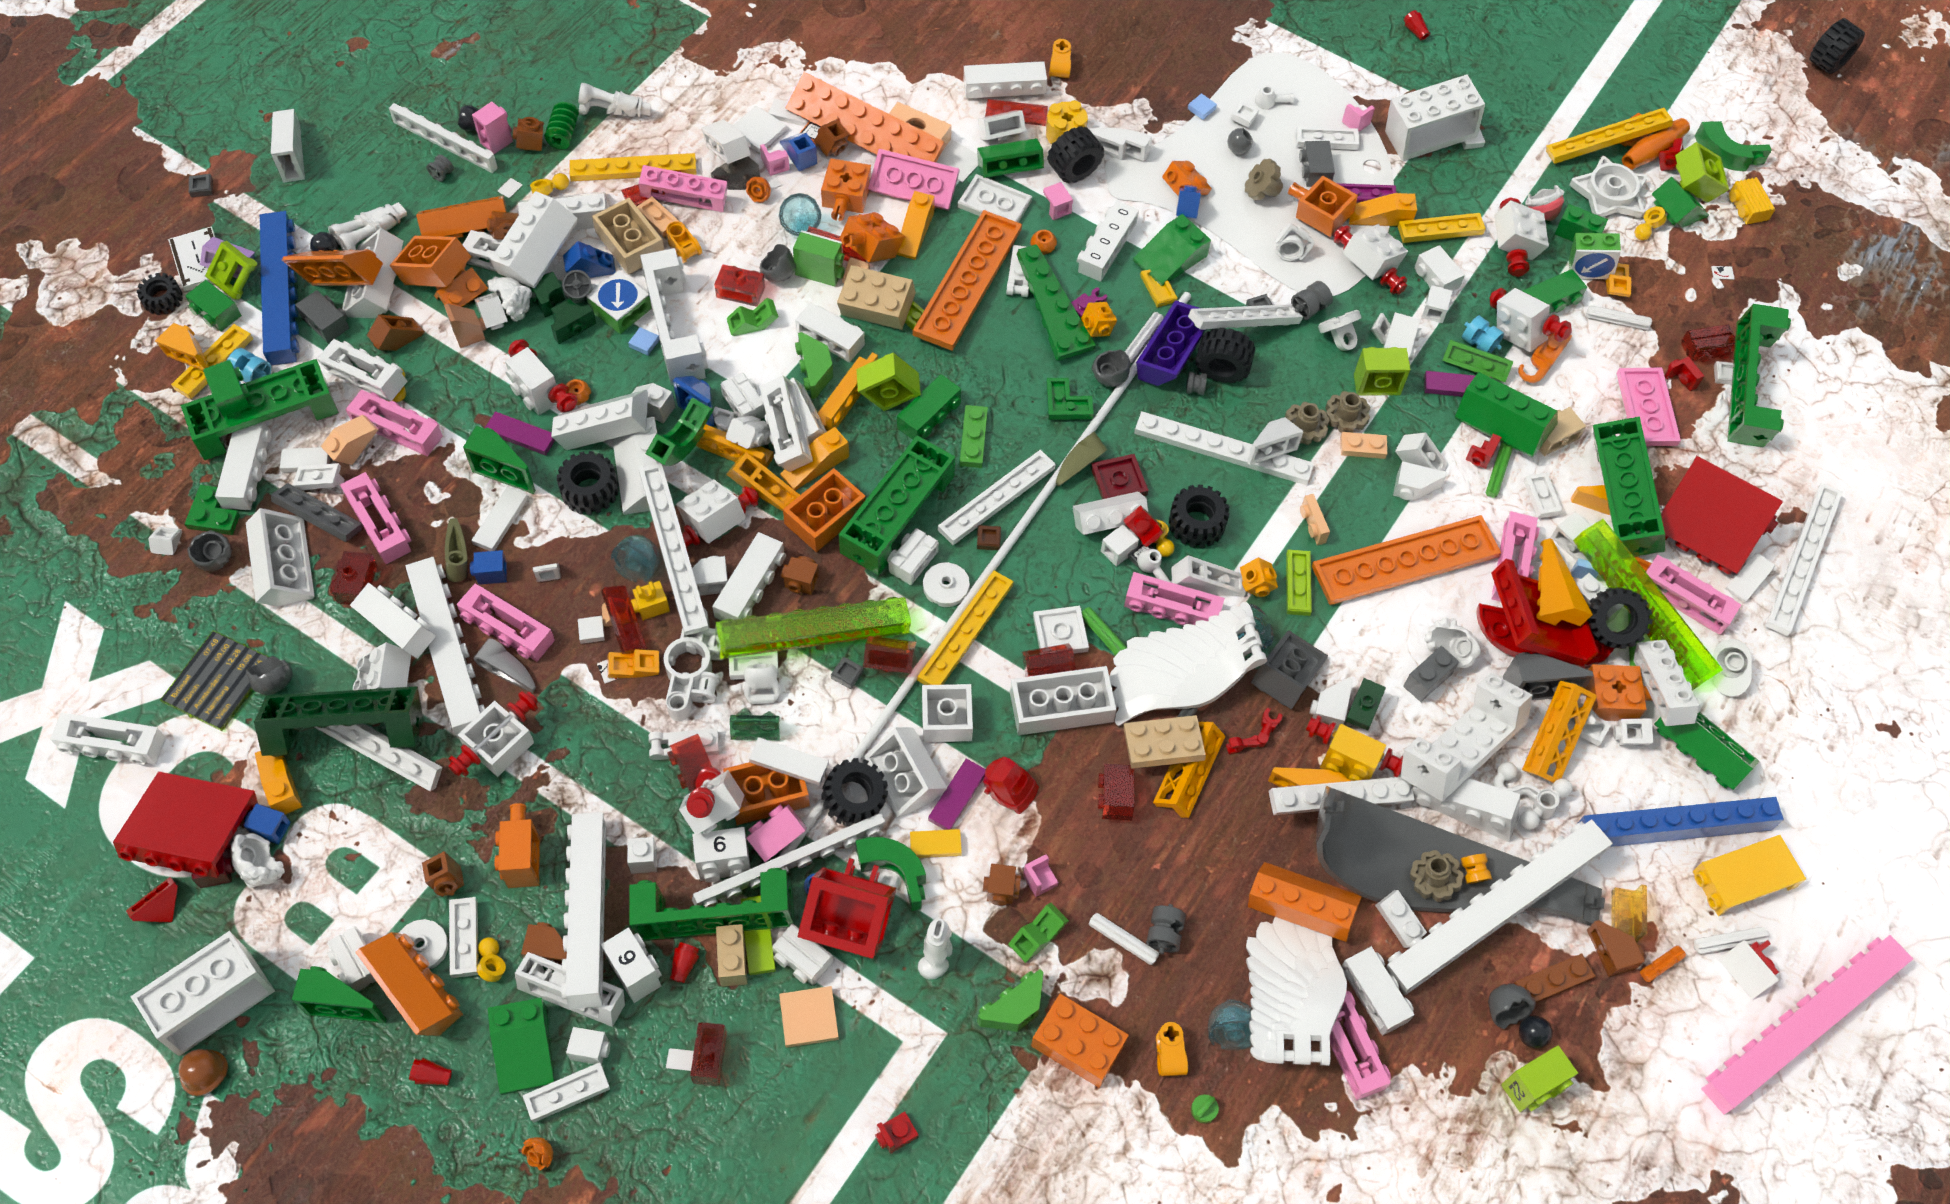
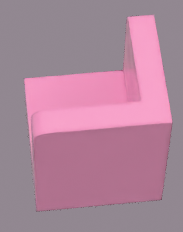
M1348 104L1342 122L1349 128L1358 129L1359 132L1370 125L1375 107L1371 105L1362 111L1359 107L1355 108L1353 105Z
M764 144L760 145L761 159L770 176L790 170L789 157L786 150H777L769 153Z
M1062 182L1043 189L1044 195L1050 202L1049 215L1052 220L1072 213L1073 199Z
M1047 854L1024 866L1023 877L1035 897L1058 886V881L1048 866L1049 858Z

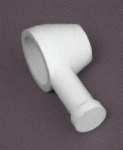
M1264 85L1258 91L1255 98L1256 105L1262 109L1272 108L1277 102L1294 103V93L1275 94L1274 89L1269 85Z
M1146 549L1139 554L1137 563L1141 570L1147 573L1153 572L1157 579L1172 583L1160 567L1162 559L1158 550ZM1150 555L1155 557V561L1151 560Z

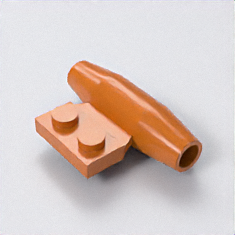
M1637 113V114L1634 115L1633 117H1636V116H1639V115H1642V114ZM1679 118L1673 121V126L1621 142L1620 144L1625 147L1627 145L1632 146L1622 157L1623 165L1633 170L1652 162L1659 157L1660 151L1669 150V147H1673L1675 139L1683 138L1689 132V122L1684 118Z

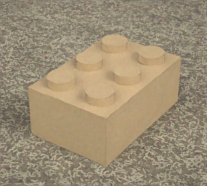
M630 198L592 216L595 233L628 275L642 268L640 255L664 250L662 238Z
M851 265L837 300V305L842 316L902 330L916 291L912 279Z

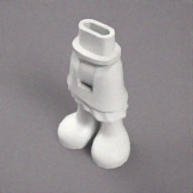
M581 83L578 99L580 104L579 115H586L592 106L606 108V114L613 113V115L635 117L637 114L638 117H641V114L651 115V103L643 102V99L627 95L622 91H616L615 94H611L587 83Z
M399 202L392 206L386 204L385 207H378L368 212H361L360 215H355V220L342 224H333L328 227V230L337 239L338 245H341L343 251L356 250L355 245L359 241L370 237L380 228L385 231L390 230L400 223L401 218L407 216V212Z
M941 918L935 919L930 923L924 939L923 953L925 957L921 958L918 963V971L926 979H937L947 972L949 968V961L946 957L952 955L953 948L949 939L952 932L946 921Z

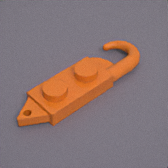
M1554 334L1548 336V340L1538 346L1531 357L1532 364L1538 368L1536 374L1532 376L1527 375L1523 370L1524 365L1521 364L1518 368L1520 377L1529 383H1536L1542 380L1565 349L1572 335L1562 342L1556 341Z

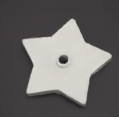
M1605 156L1601 157L1592 173L1572 178L1570 186L1589 200L1591 211L1596 215L1605 217L1617 212L1641 218L1645 212L1639 191L1645 184L1648 176L1634 173L1624 165L1612 163Z

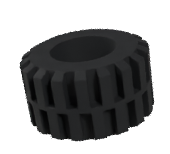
M1842 18L1821 36L1815 44L1809 60L1826 73L1833 74L1842 68L1855 54L1863 42L1865 32L1846 18Z
M1079 126L1064 132L1063 135L1057 138L1048 151L1047 160L1063 182L1076 183L1091 175L1098 168L1104 157L1105 150L1090 129Z
M1231 328L1211 329L1201 338L1195 361L1196 366L1201 373H1206L1207 378H1211L1213 381H1220L1222 383L1241 382L1250 374L1256 350L1254 342L1249 340L1250 338L1247 335H1243L1242 332Z
M584 451L579 452L580 455L578 456L573 454L570 456L571 459H565L562 462L563 466H560L558 469L557 484L563 502L572 511L576 509L579 514L586 512L587 515H592L594 511L600 513L602 508L608 509L610 507L609 503H614L616 500L615 496L619 493V484L613 464H611L608 458H604L603 454L598 453L595 455L593 451H589L588 454H585ZM587 479L598 480L597 483L589 487L578 486Z
M1198 484V487L1190 485L1188 490L1185 488L1180 490V494H1176L1169 516L1170 531L1174 532V537L1176 539L1180 538L1181 543L1184 545L1189 543L1190 547L1195 548V545H1199V548H1205V544L1211 546L1214 545V541L1218 542L1225 532L1230 509L1229 504H1226V498L1220 497L1221 492L1218 490L1214 492L1212 490L1213 487L1208 486L1204 488L1200 484ZM1201 512L1208 516L1209 520H1195L1188 513Z
M1608 588L1604 592L1600 591L1597 593V597L1589 601L1591 603L1589 608L1593 615L1587 622L1594 639L1598 640L1599 643L1612 648L1626 649L1627 646H1636L1637 641L1642 642L1645 639L1643 637L1645 633L1649 634L1650 629H1648V625L1652 624L1653 621L1649 615L1652 614V611L1647 607L1648 602L1642 599L1640 594L1624 588ZM1616 604L1627 606L1631 615L1628 626L1620 632L1611 631L1606 623L1607 612Z
M853 758L851 762L848 759L843 760L841 765L837 764L834 766L823 784L821 800H825L823 803L824 810L829 809V817H837L836 822L839 824L844 821L846 822L845 826L849 827L853 823L856 824L877 815L886 802L885 799L888 796V791L885 789L888 784L887 780H882L885 775L882 771L879 773L876 771L878 766L875 764L872 767L868 765V760L863 759L862 763L859 762L858 758ZM847 782L860 784L865 789L868 800L863 803L849 801L843 795L841 785Z

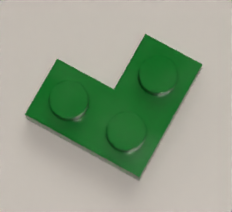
M1047 378L1048 420L1093 419L1092 396H1070L1069 378Z
M200 485L185 521V526L187 529L206 532L213 530L217 533L233 535L240 514L236 510L220 508V504L215 497L218 487Z

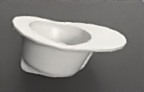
M1723 640L1717 644L1713 651V683L1716 689L1726 696L1741 695L1751 684L1753 660L1749 648L1740 640Z

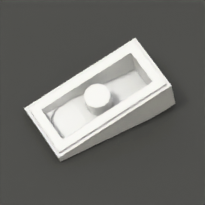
M1756 552L1725 589L1745 603L1775 568V564Z

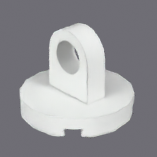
M1354 310L1337 318L1334 317L1320 323L1318 328L1320 333L1331 330L1337 348L1347 351L1355 348L1358 340L1352 322L1362 317L1359 310ZM1344 335L1348 337V345L1344 342Z

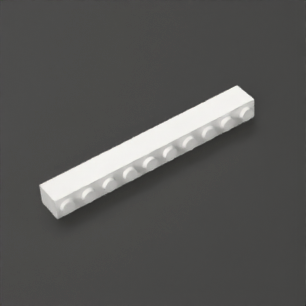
M1592 819L1586 824L1582 821L1570 830L1572 834L1566 838L1560 836L1550 844L1552 848L1545 853L1543 850L1538 851L1530 858L1531 863L1525 867L1522 864L1517 866L1510 872V878L1505 881L1502 878L1490 886L1491 891L1486 895L1482 893L1476 895L1470 900L1469 903L1471 905L1465 910L1461 907L1455 910L1449 916L1450 920L1445 924L1439 922L1429 930L1430 934L1422 939L1419 936L1408 945L1410 949L1403 954L1400 951L1393 954L1387 960L1389 962L1386 967L1387 972L1395 977L1400 990L1404 995H1407L1607 852L1612 845L1609 838Z

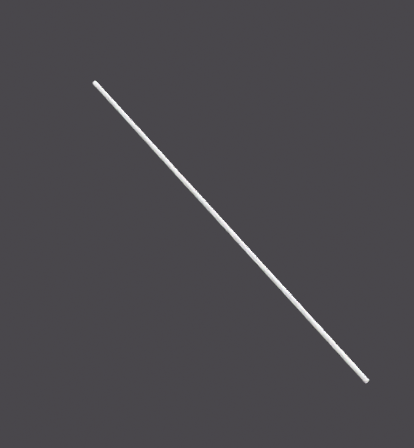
M1184 292L1178 301L1187 304L1191 294ZM1142 352L1130 367L1128 379L1114 389L1073 448L1097 430L1137 374L1136 361ZM1064 460L848 759L849 762L853 758L861 759L917 681V676L990 574L998 568L1057 485L1056 479ZM821 798L818 800L803 821L807 827L806 831L785 846L778 857L796 850L823 812L825 800H821Z

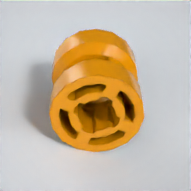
M1485 853L1461 858L1462 866L1466 868L1467 873L1465 875L1466 884L1492 879L1491 872L1486 867L1488 860Z

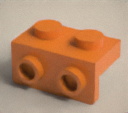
M1187 160L1172 161L1162 176L1177 195H1179V189L1184 188L1185 185L1196 186L1197 190L1201 191V195H1208L1212 189L1207 183V179L1196 171L1193 163Z
M471 267L467 271L465 269L459 271L453 283L449 286L436 287L437 291L434 296L436 299L440 298L444 305L451 304L464 307L486 292L488 287Z

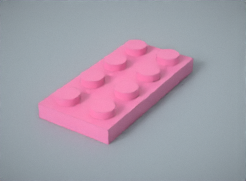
M879 149L868 190L911 201L914 191L934 195L935 208L949 211L960 169Z
M1662 367L1619 368L1616 374L1627 419L1640 416L1646 446H1678L1681 439Z

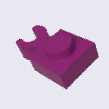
M1098 287L1092 290L1090 296L1084 293L1071 302L1080 319L1088 303L1107 302L1106 294L1103 297H1097L1100 292Z

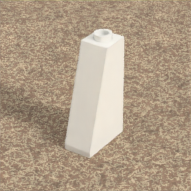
M294 109L273 112L271 155L283 183L305 179L300 122Z

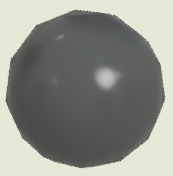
M1237 128L1228 135V148L1235 154L1247 153L1253 144L1252 136L1244 128Z

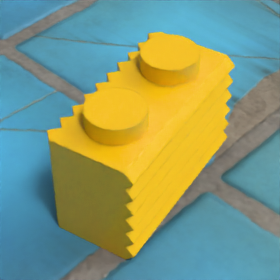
M1757 177L1736 181L1729 192L1730 201L1734 202L1736 209H1738L1739 217L1743 218L1746 225L1767 221L1776 210Z

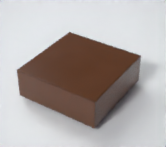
M978 525L977 549L999 550L1001 527Z

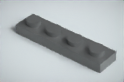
M289 483L271 494V501L344 542H347L362 530V523Z

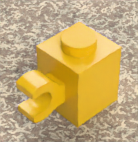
M650 581L648 585L642 587L638 585L636 589L632 590L635 599H632L631 603L634 612H640L642 620L670 611L660 581L654 583Z

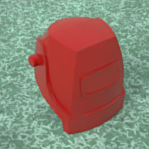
M1001 757L991 762L985 770L983 783L986 789L984 793L990 794L991 798L997 803L1014 810L1017 814H1021L1033 802L1039 786L1033 777L1019 764L1010 758Z

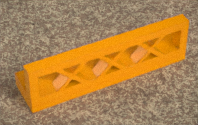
M872 352L867 360L859 356L819 410L818 415L826 431L834 427L837 428L860 397L856 369L878 360L877 354Z
M707 424L703 428L706 430L696 445L701 449L736 462L741 455L747 452L766 468L774 457L773 451L761 446L746 449L738 445V443H733L726 439V432Z
M1564 681L1559 682L1523 765V771L1539 776L1551 783L1562 778L1597 695L1577 684ZM1580 694L1587 698L1584 705L1578 708L1577 701ZM1574 717L1575 726L1569 731L1568 722ZM1565 740L1566 747L1563 752L1559 753L1558 745L1560 741ZM1555 762L1556 770L1552 777L1546 773L1550 764Z
M1198 722L1199 728L1202 730L1201 736L1206 754L1205 761L1170 764L1153 801L1156 807L1173 808L1181 818H1189L1225 739V735L1214 722ZM1183 769L1181 776L1174 780L1175 774ZM1174 789L1171 798L1164 799L1166 794Z

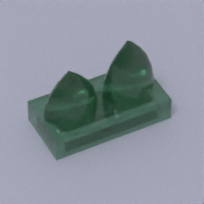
M744 707L736 715H730L731 740H757L759 737L766 740L780 741V716H776L771 711L763 715H753L749 709Z

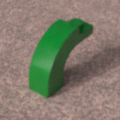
M1722 121L1701 122L1695 134L1696 142L1720 156L1723 167L1730 170L1747 171L1750 165L1764 164L1772 151L1770 144L1743 145L1733 141L1726 134Z
M692 397L674 428L665 435L656 433L645 454L665 466L676 465L700 441L706 431L703 428L714 409Z
M869 837L855 840L861 873L871 871L874 865L879 866V869L895 872L906 885L911 911L921 910L922 900H926L924 888L921 885L926 884V872L917 855L904 844L889 838Z

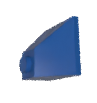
M694 376L675 377L673 379L678 407L685 411L693 397L713 409L711 388L707 382L699 380ZM713 412L706 423L714 427Z

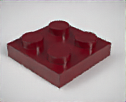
M1135 454L1091 463V471L1102 499L1134 492H1140L1143 496H1148L1149 490Z

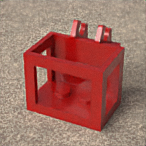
M849 858L844 873L822 867L812 876L797 937L873 959L882 947L897 888L878 883L880 872H878L879 866L877 865L873 866L869 880L853 876L855 859Z

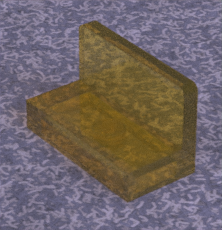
M1641 884L1636 890L1615 887L1611 891L1612 927L1633 936L1637 943L1647 934V885Z

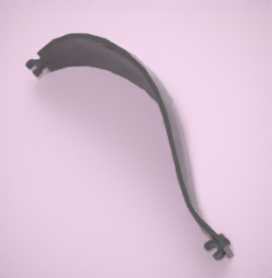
M1328 786L1325 788L1317 822L1316 845L1318 860L1325 872L1340 885L1370 900L1380 902L1392 891L1399 890L1413 911L1454 912L1460 907L1465 910L1471 905L1469 902L1479 893L1486 895L1491 891L1490 886L1501 878L1504 881L1510 878V872L1517 866L1522 864L1525 867L1531 863ZM1437 850L1441 856L1449 853L1459 861V870L1464 874L1460 891L1453 892L1450 900L1436 902L1432 896L1424 899L1420 893L1414 890L1415 882L1410 879V872L1413 862L1421 860L1422 853ZM1485 853L1488 860L1486 867L1491 872L1492 879L1466 884L1465 875L1467 873L1466 868L1462 866L1461 858ZM1570 877L1524 911L1559 914L1591 926L1594 921L1599 920L1600 910L1604 909L1605 898H1601V888Z

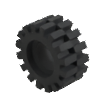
M155 273L156 277L148 275V280L142 279L143 284H138L137 296L146 311H149L151 314L155 312L156 315H161V311L164 314H168L167 310L170 309L173 312L175 310L174 306L179 307L181 305L179 301L183 300V293L173 276H168L167 273H163L162 276L160 273ZM167 291L160 297H153L157 292Z

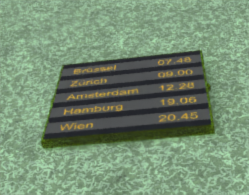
M212 630L161 697L160 702L188 715L189 718H195L222 732L253 691L246 670L269 658V656Z

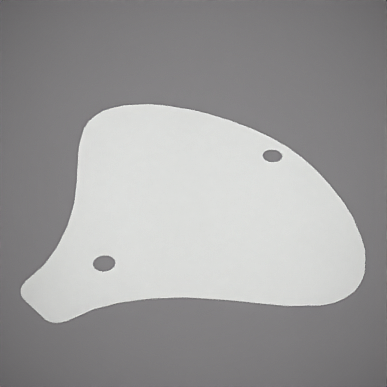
M1279 52L1265 53L1249 59L1233 72L1211 97L1210 100L1215 102L1217 106L1204 120L1195 115L1176 132L1152 145L1151 151L1144 161L1124 155L1122 160L1113 157L1105 164L1108 191L1113 197L1120 200L1144 202L1176 213L1178 195L1162 176L1172 161L1187 160L1193 163L1196 171L1207 179V183L1212 189L1208 195L1200 196L1197 219L1187 218L1217 235L1272 278L1296 292L1306 289L1315 281H1322L1328 286L1332 296L1349 290L1366 276L1359 267L1342 253L1344 245L1342 243L1336 244L1333 241L1334 234L1329 237L1296 218L1299 200L1288 194V190L1294 182L1307 190L1311 188L1306 187L1305 178H1302L1303 162L1299 161V152L1303 148L1297 147L1296 144L1297 126L1349 128L1342 122L1346 106L1351 104L1355 108L1359 107L1362 110L1357 101L1336 80L1321 68L1304 59ZM1264 85L1271 86L1275 94L1294 93V103L1277 102L1269 109L1258 107L1255 103V98L1258 91ZM1241 101L1259 109L1257 117L1249 128L1231 120L1233 111ZM1372 123L1358 132V150L1331 149L1335 170L1333 181L1335 183L1394 185L1392 167L1387 151ZM1244 128L1252 136L1253 144L1247 153L1235 154L1228 148V135L1233 130ZM1270 158L1281 167L1280 179L1283 183V189L1275 197L1265 194L1262 200L1255 201L1245 192V182L1249 179V172L1256 164L1260 165L1263 159ZM1367 160H1375L1380 163L1381 170L1378 173H1369L1364 170L1363 164ZM1349 219L1342 225L1343 227L1349 225ZM1289 223L1305 229L1315 241L1314 246L1302 260L1287 261L1277 255L1275 239ZM1349 225L1351 227L1350 233L1353 235L1374 225ZM1383 226L1389 232L1390 226ZM1302 239L1305 247L1309 241Z

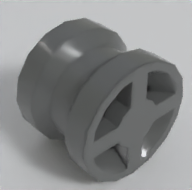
M438 154L434 159L435 161L430 162L426 169L434 179L442 182L446 178V174H450L454 167L449 159Z
M1189 371L1186 393L1197 392L1199 395L1204 396L1207 374L1196 375L1194 372Z

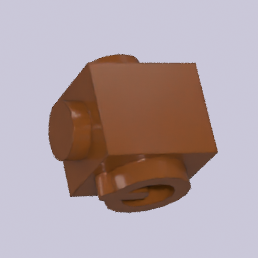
M534 117L518 118V126H513L512 139H516V148L542 151L544 122Z
M836 119L822 125L818 129V134L814 140L826 157L831 154L838 156L847 148L848 143L846 140L850 134Z
M492 211L491 218H488L487 230L490 231L493 239L503 240L519 214Z
M791 557L789 564L784 565L781 578H784L785 588L794 593L802 592L812 595L819 578L818 564L809 557Z
M445 851L422 862L425 883L437 895L441 897L454 895L457 889L464 886L461 866Z
M991 863L989 877L984 876L983 892H988L987 901L992 902L994 905L1005 906L1012 904L1013 898L1019 899L1021 875L1016 874V866Z

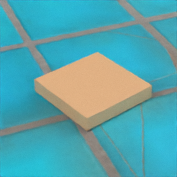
M832 986L779 994L786 1048L839 1040Z

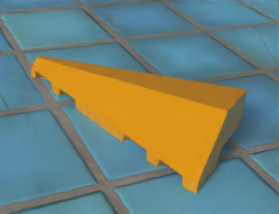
M1545 539L1540 543L1543 547V552L1539 558L1542 560L1538 578V590L1541 592V597L1537 600V605L1540 606L1537 619L1553 625L1564 620L1581 626L1593 614L1553 539Z

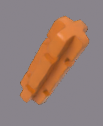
M1678 945L1673 947L1670 951L1640 971L1641 977L1646 982H1651L1674 966V964L1681 961L1686 956L1685 951Z

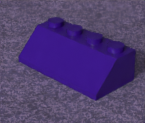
M1174 301L1136 361L1138 380L1159 386L1177 378L1206 331L1197 328L1195 323L1188 317L1191 309H1199V307Z

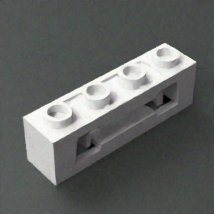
M471 230L463 243V246L471 255L467 264L496 271L490 258L502 240L493 239L492 235H488L485 232ZM480 257H482V258H485L486 260H489L490 263H489V262L482 261V260H478V259H479ZM553 261L544 274L552 271L554 267Z
M333 339L317 358L328 373L369 392H374L388 401H392L408 382L402 374L403 370L394 363L390 365L379 356H370L365 350L361 348L357 350L346 341L342 343ZM350 361L354 362L357 365V367L372 373L371 376L373 378H371L367 372L352 366L353 364Z
M782 375L760 385L762 394L760 395V400L765 407V420L770 427L771 434L769 438L775 448L774 459L777 465L791 472L813 462L794 383Z
M63 712L60 713L50 740L57 746V750L66 754L79 752L91 758H96L98 755L117 762L121 761V759L130 760L137 765H145V763L156 764L166 739L158 727ZM87 732H93V734L98 737L127 741L126 743H128L130 746L124 745L120 741L90 737V734Z
M527 952L515 972L517 989L538 998L542 997L543 1000L569 1009L567 1000L562 999L561 984L566 982V975H563L562 965ZM603 982V990L609 992V994L602 995V1006L569 1010L613 1027L625 1006L624 991L621 988Z

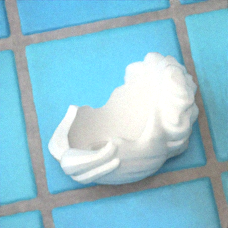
M495 276L487 281L489 291L495 292L501 297L503 301L502 307L506 309V314L511 315L513 321L523 319L530 307L531 289L509 277L498 278Z
M1445 617L1441 620H1436L1434 625L1428 627V633L1425 634L1424 638L1426 647L1433 651L1442 645L1459 661L1458 668L1470 667L1474 663L1475 658L1481 654V646L1476 635H1473L1468 629L1458 626L1455 618L1449 619Z
M255 833L238 834L231 845L233 867L248 888L274 883L285 872L283 863L275 861V858L271 857L270 841Z

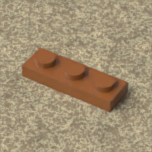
M1581 953L1517 980L1513 984L1521 985L1529 990L1535 1002L1538 1003L1590 981L1595 975Z

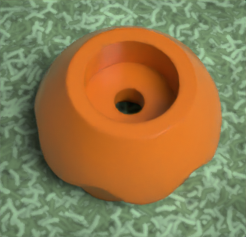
M752 177L746 184V193L754 202L762 203L770 197L771 186L762 177Z
M1039 230L1033 234L1030 244H1037L1042 254H1047L1054 250L1057 245V239L1051 231Z
M573 379L566 383L569 387L568 393H574L578 398L576 405H581L589 399L591 389L585 381Z
M541 1137L527 1139L523 1143L522 1154L527 1156L528 1164L532 1167H538L539 1171L545 1167L548 1168L553 1160L552 1146Z

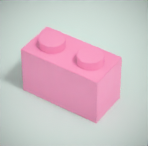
M490 102L472 114L480 144L493 154L513 142L511 136L512 129L508 124V114L504 108Z
M789 804L784 808L781 805L777 806L769 813L771 818L764 824L760 820L748 829L751 834L746 839L764 862L768 861L807 829Z

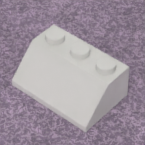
M895 727L864 756L869 761L868 765L872 767L875 764L878 766L876 771L878 773L882 771L885 775L882 780H887L888 786L885 789L888 791L887 800L897 818L932 803L947 789L914 727Z

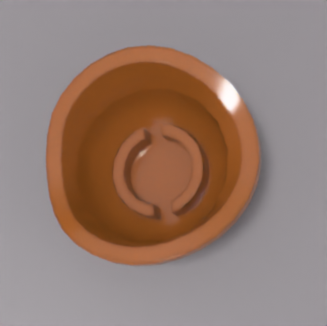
M197 1049L189 1052L183 1057L179 1065L181 1085L192 1096H202L213 1091L221 1084L228 1071L226 1058L221 1053L208 1049Z

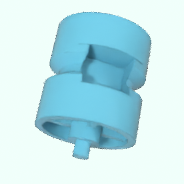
M1480 315L1475 317L1471 323L1466 322L1464 324L1467 328L1462 335V339L1470 345L1476 344L1478 349L1492 353L1496 348L1499 350L1502 348L1499 343L1504 336V332L1495 326L1490 327L1489 322Z
M244 348L234 350L227 359L231 360L234 368H240L244 377L242 381L245 383L271 374V364L255 356Z

